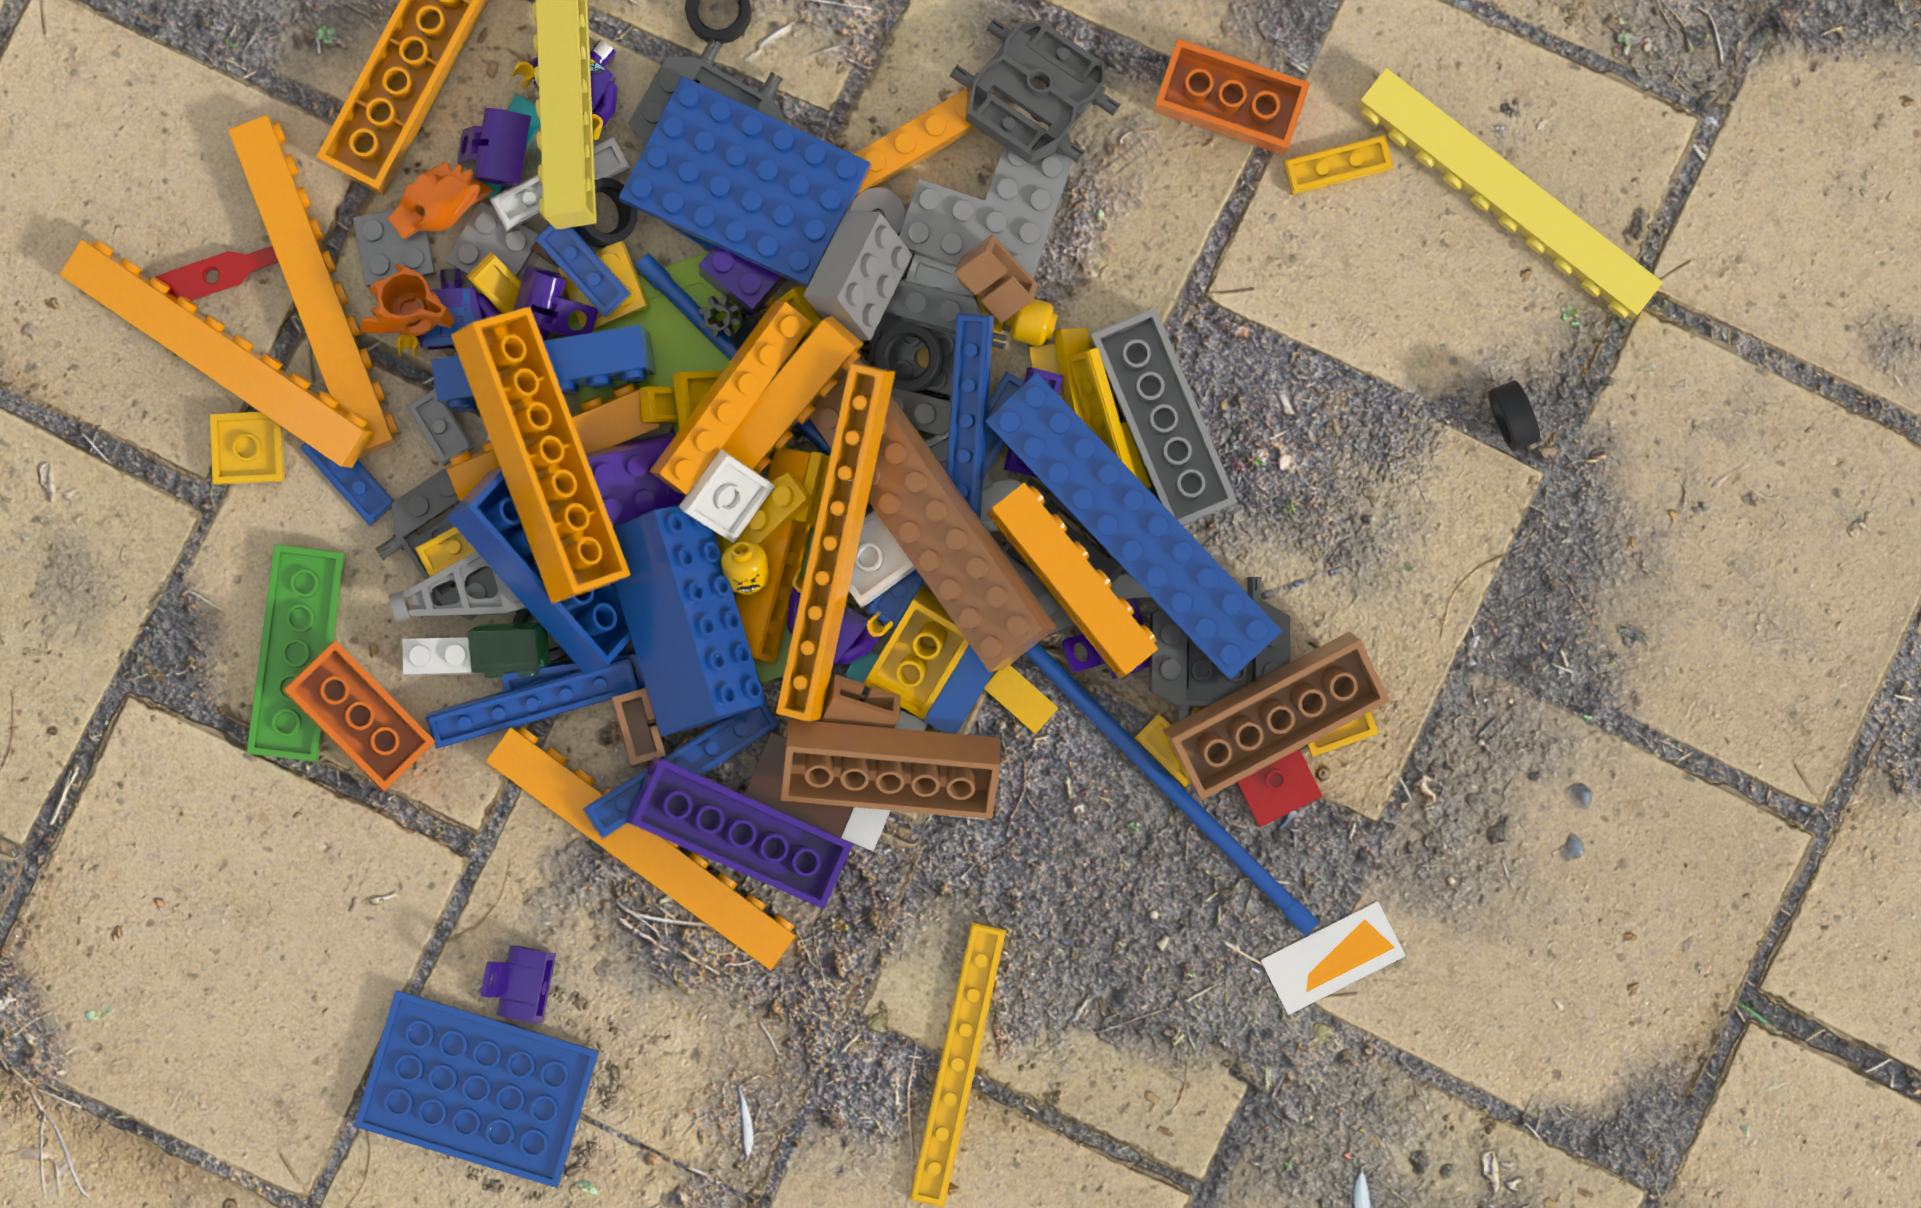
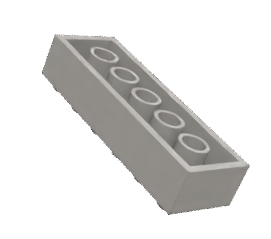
M1153 308L1091 334V345L1093 349L1097 347L1099 349L1112 395L1123 421L1128 426L1151 483L1153 493L1160 503L1183 527L1235 506L1237 499L1157 309Z

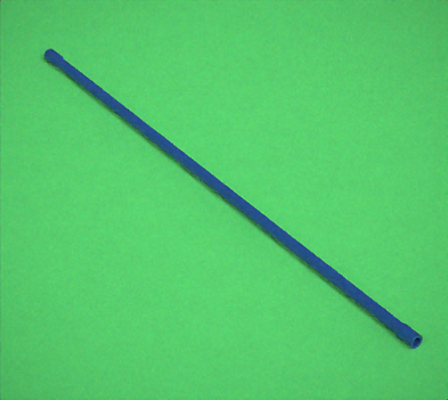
M649 253L643 256L634 268L731 361L737 353L736 348L730 341L731 337L722 330L719 337L713 338L712 329L709 327L701 328V324L705 322L704 315L698 312L701 307ZM810 418L804 424H801L799 421L795 424L823 454L831 456L832 449ZM1038 643L1024 653L1282 911L1283 915L1304 936L1309 934L1320 921L1298 899L1293 898Z

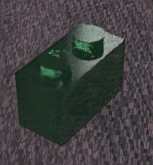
M539 622L478 625L467 631L472 673H484L485 678L503 677L506 675L505 672H517L519 677H530L538 675L539 670L550 664L547 631Z

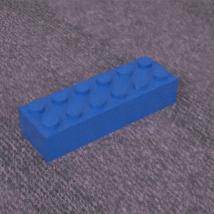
M641 325L543 341L563 395L579 393V387L593 386V390L614 387L613 381L619 380L627 381V383L632 382L633 384L648 381L649 375L656 374L651 335ZM459 355L432 359L437 402L448 406L449 409H455L456 413L476 410L477 403Z
M501 467L488 472L447 516L449 521L585 675L608 666L631 640L614 583L554 604L551 603Z

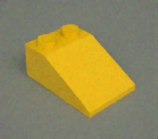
M923 587L920 588L864 681V685L868 688L874 686L901 695L900 707L922 720L926 717L969 645L933 593Z

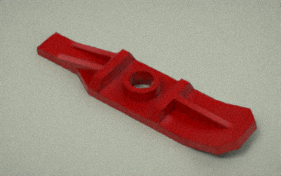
M273 246L249 254L227 251L168 271L155 278L166 283L170 287L168 293L177 299L183 296L194 301L241 285L251 272L279 263ZM211 270H215L219 274L218 280L214 283H209L206 279L207 273Z

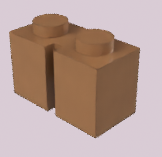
M990 235L964 254L955 270L960 284L965 289L971 290L975 296L979 294L982 297L980 301L984 310L988 314L994 315L1000 323H1003L1032 302L1038 288L1036 281L993 235Z
M835 674L828 687L822 718L819 719V722L895 728L900 719L901 695L871 686L863 702L858 699L864 690V683Z
M644 688L612 697L611 702L630 769L651 763L654 756L661 759L664 758L666 755L657 725L650 727V729L648 728V724L654 722L655 716L647 689Z

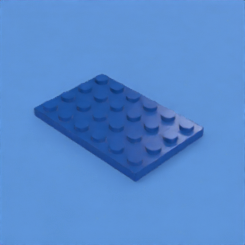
M682 76L618 198L620 202L807 288L846 210L850 209L871 168V163Z
M396 990L354 1127L558 1188L600 1051Z

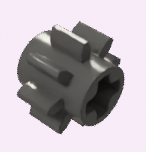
M729 294L724 295L720 303L715 296L709 297L708 303L710 307L701 308L698 311L704 315L705 320L700 327L712 329L713 338L719 337L723 329L726 335H734L735 331L732 325L744 322L742 318L738 317V310L742 305L732 304ZM724 310L727 316L723 321L718 322L716 315L720 313L719 311Z

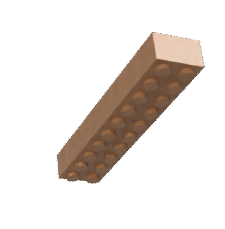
M858 350L857 353L861 357L855 364H863L870 366L867 360L862 355V353ZM844 369L834 378L839 383L826 398L820 395L812 404L816 410L810 419L831 449L848 372ZM890 395L868 502L989 672L1004 670L1057 627L892 395Z

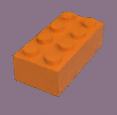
M1177 38L1153 112L1285 156L1310 82Z
M336 640L332 641L282 690L381 791L388 789L436 742Z

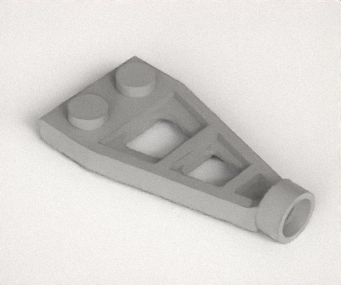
M477 551L414 587L389 595L391 609L396 622L411 617L509 614L527 608L494 570L493 573L498 592L493 598L475 599L468 595L465 586L467 576L481 567H490ZM455 581L460 597L459 602L442 606L435 605L431 596L432 589L445 582ZM407 598H411L414 601V608L412 610L409 608Z

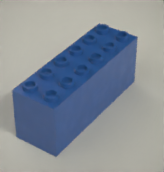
M679 506L654 510L613 527L630 572V576L614 582L661 737L709 725L767 704L730 583L724 577L722 571V556L714 530L685 513Z

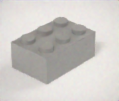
M846 210L803 296L822 320L833 316L858 339L871 340L909 264L912 253L880 212Z

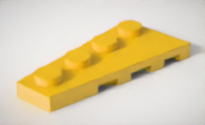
M787 472L771 481L775 487L734 543L714 531L721 556L727 548L738 542H752L764 548L813 501L795 474Z

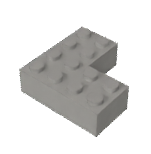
M1003 146L986 200L918 179L899 238L912 253V256L917 254L957 268L964 254L990 235H993L1034 279L1073 165V160L1062 152L1056 151L1050 156L1027 163Z

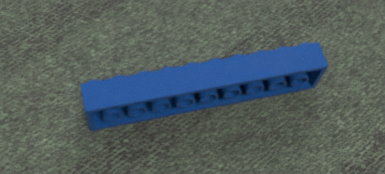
M1037 372L985 421L1230 680L1283 632Z

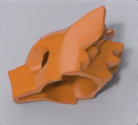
M444 162L424 174L421 173L414 184L408 183L400 204L387 219L396 228L402 239H408L418 231H445L454 226L469 206L484 200L493 190L490 186L472 179L473 170L469 169L463 173V166L461 165L452 170L449 163Z
M395 264L397 273L371 284L369 292L375 297L378 306L372 307L370 311L376 317H365L361 321L360 330L362 332H396L418 336L432 330L436 325L451 328L455 321L447 307L441 303L423 276L410 268H403L399 264Z

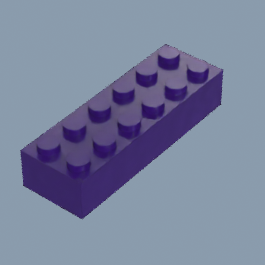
M655 756L625 820L627 823L825 909L853 845L850 842Z

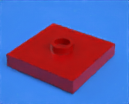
M1300 749L1237 781L1258 827H1262L1322 797Z

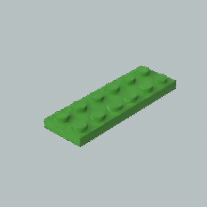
M274 544L247 746L248 754L319 762L323 731L282 690L335 640L346 553Z

